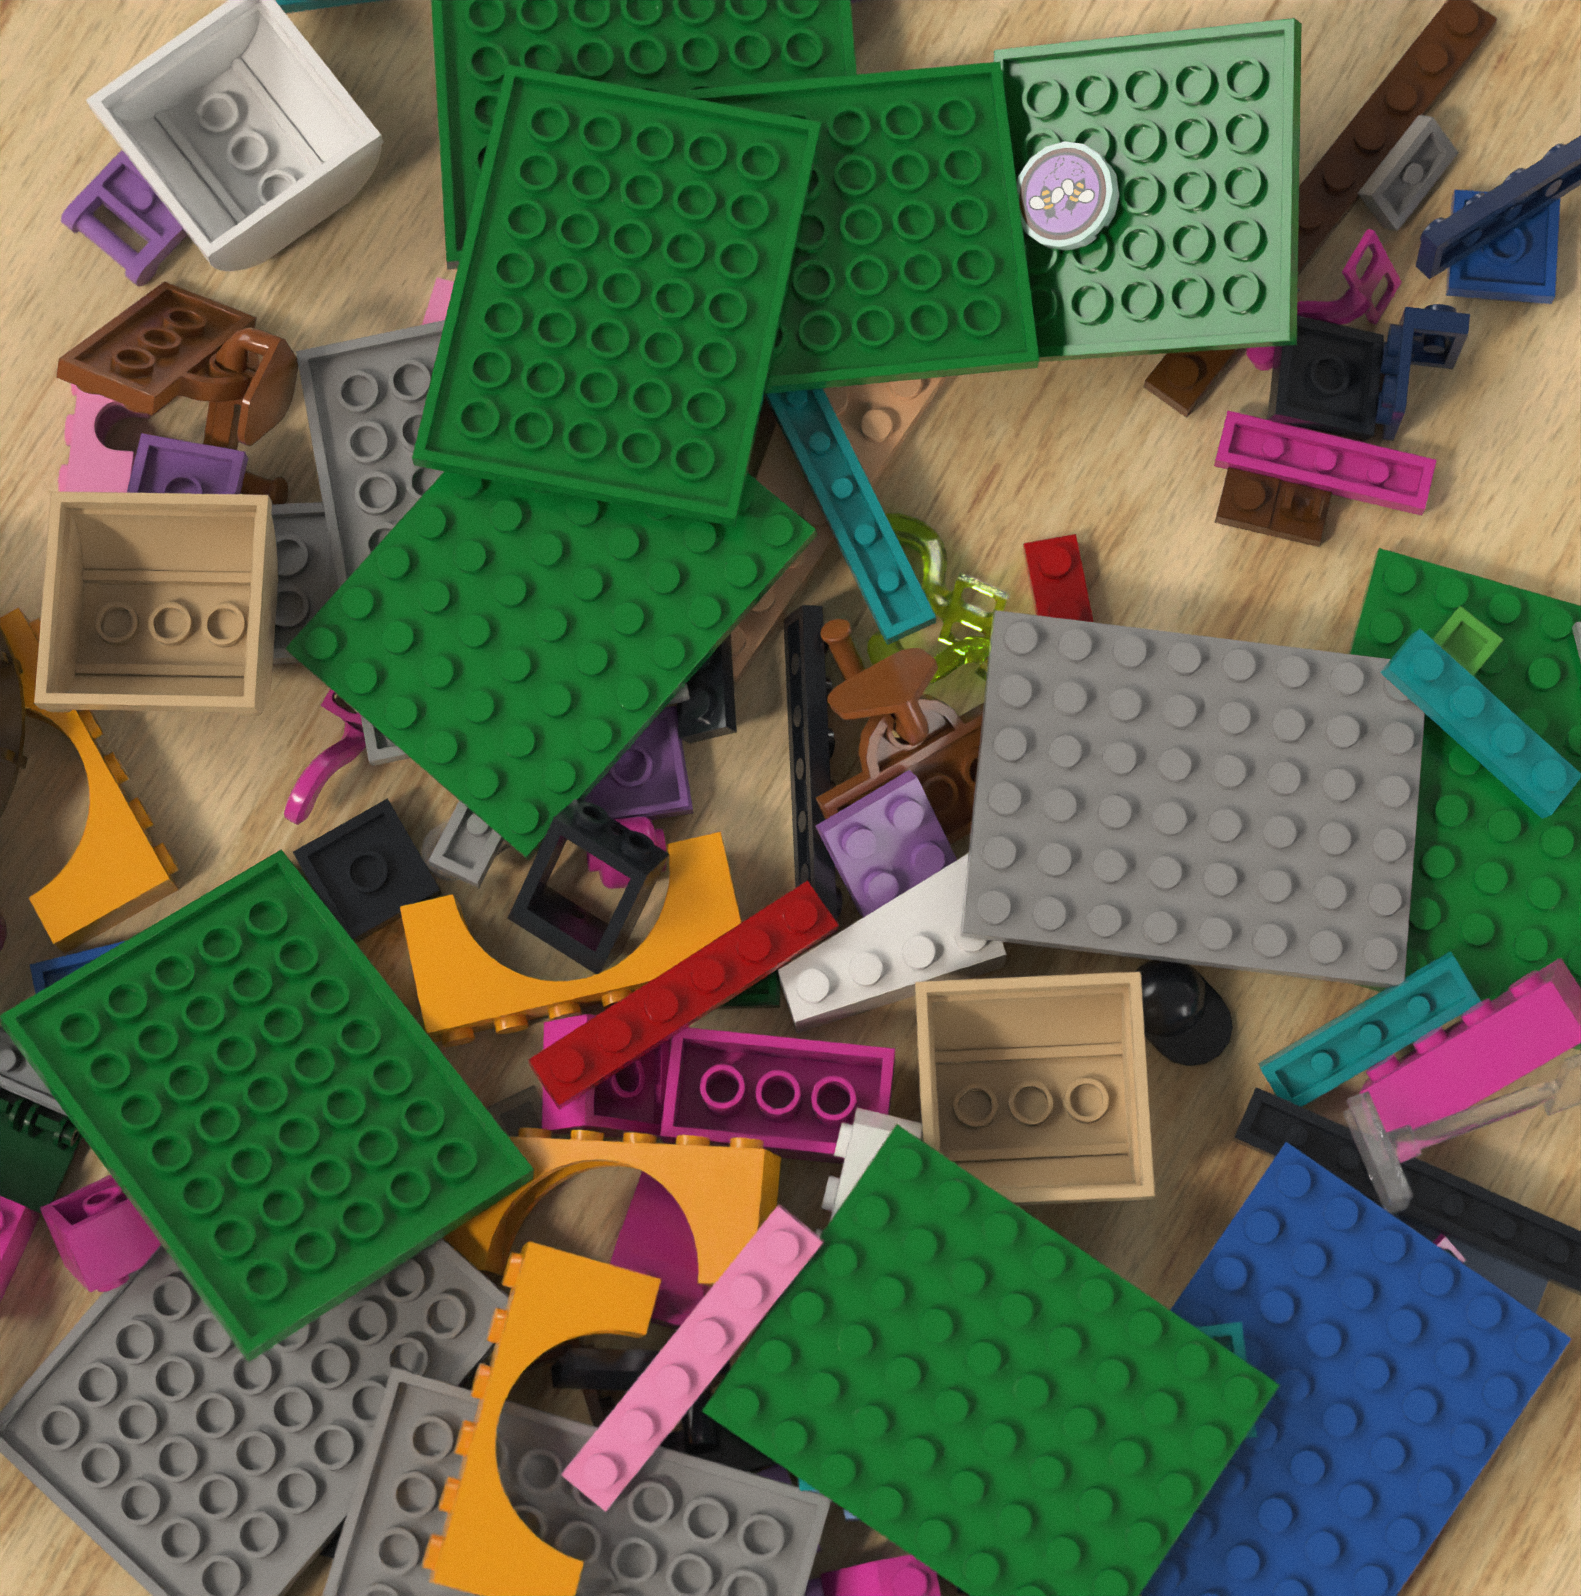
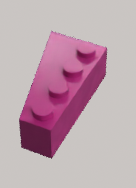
M1561 957L1540 971H1533L1517 980L1509 987L1508 991L1494 1000L1485 999L1474 1005L1461 1015L1462 1020L1448 1029L1443 1030L1442 1027H1438L1426 1033L1413 1043L1415 1049L1400 1059H1397L1392 1054L1366 1071L1369 1078L1365 1081L1359 1094L1395 1149L1581 1043V988Z

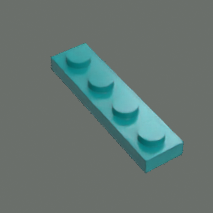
M1421 629L1410 635L1380 672L1542 819L1553 814L1580 780L1581 773Z
M1450 951L1407 976L1399 985L1388 987L1258 1064L1276 1096L1302 1107L1415 1042L1426 1033L1458 1017L1481 1002Z

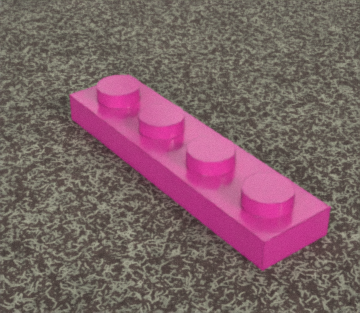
M1227 411L1214 467L1223 469L1232 467L1279 478L1283 481L1330 491L1332 495L1422 516L1426 508L1437 460Z

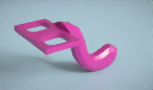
M1367 229L1342 270V274L1350 288L1341 298L1335 301H1298V316L1342 325L1348 324L1365 314L1369 323L1374 325L1378 323L1402 282L1376 232ZM1369 246L1372 251V260L1361 279H1359L1356 267ZM1384 275L1388 282L1387 289L1377 306L1374 307L1371 300L1372 294ZM1275 346L1246 348L1247 357L1256 369L1266 371L1273 368Z
M329 689L321 706L345 722L344 734L340 741L326 748L312 760L294 785L286 802L284 817L296 825H299L309 817L319 793L328 779L341 767L353 761L366 748L361 715L359 713L353 714L335 702V693L331 689Z

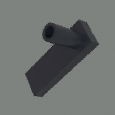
M571 1347L551 1366L553 1388L630 1390L661 1350ZM728 1359L681 1418L684 1449L688 1453H705L718 1448L716 1421L702 1412V1410L713 1395L712 1390L722 1382L730 1370V1359Z

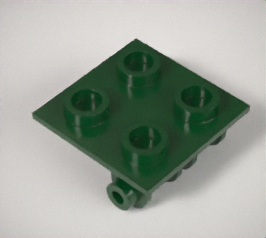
M1 1087L0 1196L42 1214L40 1208L54 1202L83 1136L68 1116Z

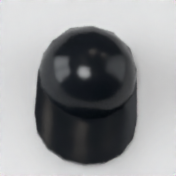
M1150 960L1139 966L1135 972H1141L1144 1034L1149 1042L1171 1062L1185 1066L1206 1064L1220 1056L1230 1043L1233 1025L1230 1010L1214 988L1189 964Z

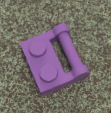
M123 150L67 206L61 217V222L72 232H82L126 269L125 276L138 287L145 285L151 280L157 271L158 265L188 235ZM101 204L148 242L139 253L93 216Z

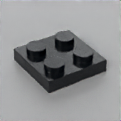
M1297 315V345L1275 346L1267 420L1363 441L1374 436L1384 335Z
M388 798L293 851L315 893L355 943L402 918L401 906L435 899L442 895Z

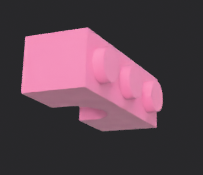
M71 384L72 394L77 397L75 413L68 414L65 423V442L67 446H70L68 465L62 464L59 471V491L127 493L136 455L133 451H119L105 447V438L109 429L119 420L129 417L150 418V415L130 411L122 403L99 394L85 393L79 390L76 385Z

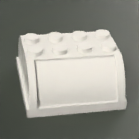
M228 0L86 99L90 109L192 239L210 265L222 271L243 270L267 261L349 203L373 173L380 158L382 144L384 143L379 131L275 0Z

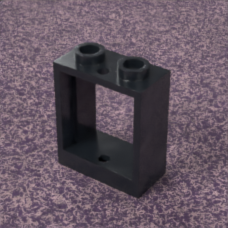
M580 798L578 800L574 799L553 818L507 919L593 973L599 974L622 954L670 854L656 846L645 834L632 831L609 817L607 812L600 806L585 802ZM567 839L630 878L609 924L546 885Z

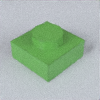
M1461 606L1458 607L1432 639L1472 676L1478 672L1503 641L1500 636Z

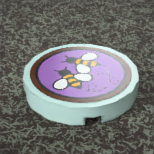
M1065 141L1045 147L1029 159L1017 180L1022 227L1026 234L1048 248L1068 251L1087 246L1097 238L1095 235L1104 226L1108 227L1115 216L1119 199L1117 175L1103 156L1084 144Z

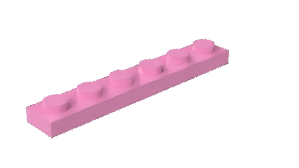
M779 1204L561 1475L606 1512L824 1240Z

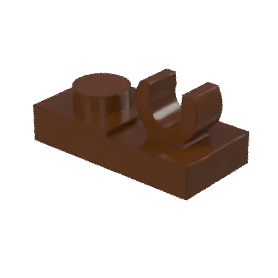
M1228 467L1215 523L1319 547L1332 492Z

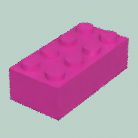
M687 1027L673 1036L671 1040L661 1139L663 1144L676 1145V1137L678 1135L701 1136L710 1138V1146L729 1147L730 1138H750L764 1141L763 1149L777 1154L781 1158L843 1164L845 1158L834 1156L841 1124L853 1125L857 1108L890 1115L895 1049Z

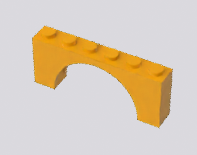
M18 607L0 617V627L8 639L14 657L20 661L23 670L20 678L23 686L25 716L38 719L53 726L73 742L84 763L89 783L90 804L88 818L78 847L62 871L44 888L29 897L53 944L66 954L179 890L171 876L179 871V868L165 843L162 842L155 846L146 829L153 826L154 823L140 798L136 797L130 801L121 786L129 778L114 752L104 755L96 741L104 733L92 711L48 712L46 709H39L34 704L41 620L37 618L30 622Z
M721 832L667 844L668 853L670 854L669 884L665 903L653 929L640 946L623 961L606 971L583 979L571 981L540 980L522 975L503 966L477 944L467 926L461 905L453 894L401 906L400 911L425 1032L433 1042L442 1041L444 1047H453L474 1041V1033L495 1028L496 1034H510L528 1028V1020L549 1016L550 1021L579 1016L582 1015L581 1008L601 1003L604 1009H608L742 923Z
M519 1128L518 1137H508L533 1167V1179L443 1238L485 1275L504 1276L507 1260L516 1234L524 1219L543 1196L565 1180L589 1170L605 1167L633 1168L644 1171L654 1177L676 1199L694 1235L699 1265L698 1283L713 1287L777 1208L781 1156L763 1149L764 1141L750 1138H730L729 1147L710 1146V1138L692 1135H678L675 1145L656 1144L657 1136L644 1133H624L623 1142L604 1141V1133L595 1131L572 1130L570 1139H552V1131Z
M533 1242L526 1243L522 1248L521 1254L511 1252L502 1285L511 1287L505 1310L495 1308L486 1341L496 1343L490 1365L479 1364L471 1390V1397L480 1399L474 1422L464 1419L455 1447V1454L464 1456L458 1478L447 1477L438 1510L448 1514L442 1535L431 1534L423 1560L422 1568L431 1570L429 1583L476 1596H575L584 1562L569 1557L540 1540L518 1517L504 1492L499 1478L495 1450L499 1415L511 1387L520 1374L531 1362L551 1347L570 1339L595 1334L625 1335L634 1338L645 1336L661 1279Z

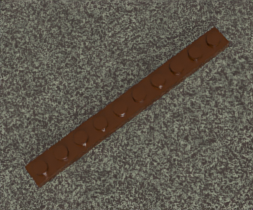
M1447 0L1299 186L1298 276L1360 199L1358 195L1360 189L1418 115L1425 116L1492 32L1498 20L1496 17L1471 0ZM1240 349L1166 353L1146 378L1144 388L1184 417H1187Z

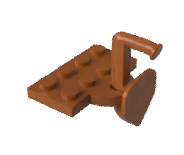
M164 281L60 357L56 378L76 385L79 390L85 393L99 394L124 404L130 411L154 415L178 395L198 401H209L203 444L237 450L239 442L252 446L284 418L294 396L299 366L297 357L284 338L255 328L257 317ZM258 355L263 356L261 362H259ZM245 471L240 494L269 495L272 504H286L289 491L287 481L283 477L271 480Z
M833 619L827 622L822 627L820 635L822 640L828 643L845 680L829 693L827 701L831 709L844 720L870 717L862 730L858 751L863 771L816 797L825 819L910 770L917 776L949 844L951 845L971 833L984 703L958 716L954 709L945 702L930 694L923 693L937 672L938 665L935 658L920 648H909L896 652L865 669L851 638L852 626L850 622L845 619ZM893 730L900 736V738L893 736Z

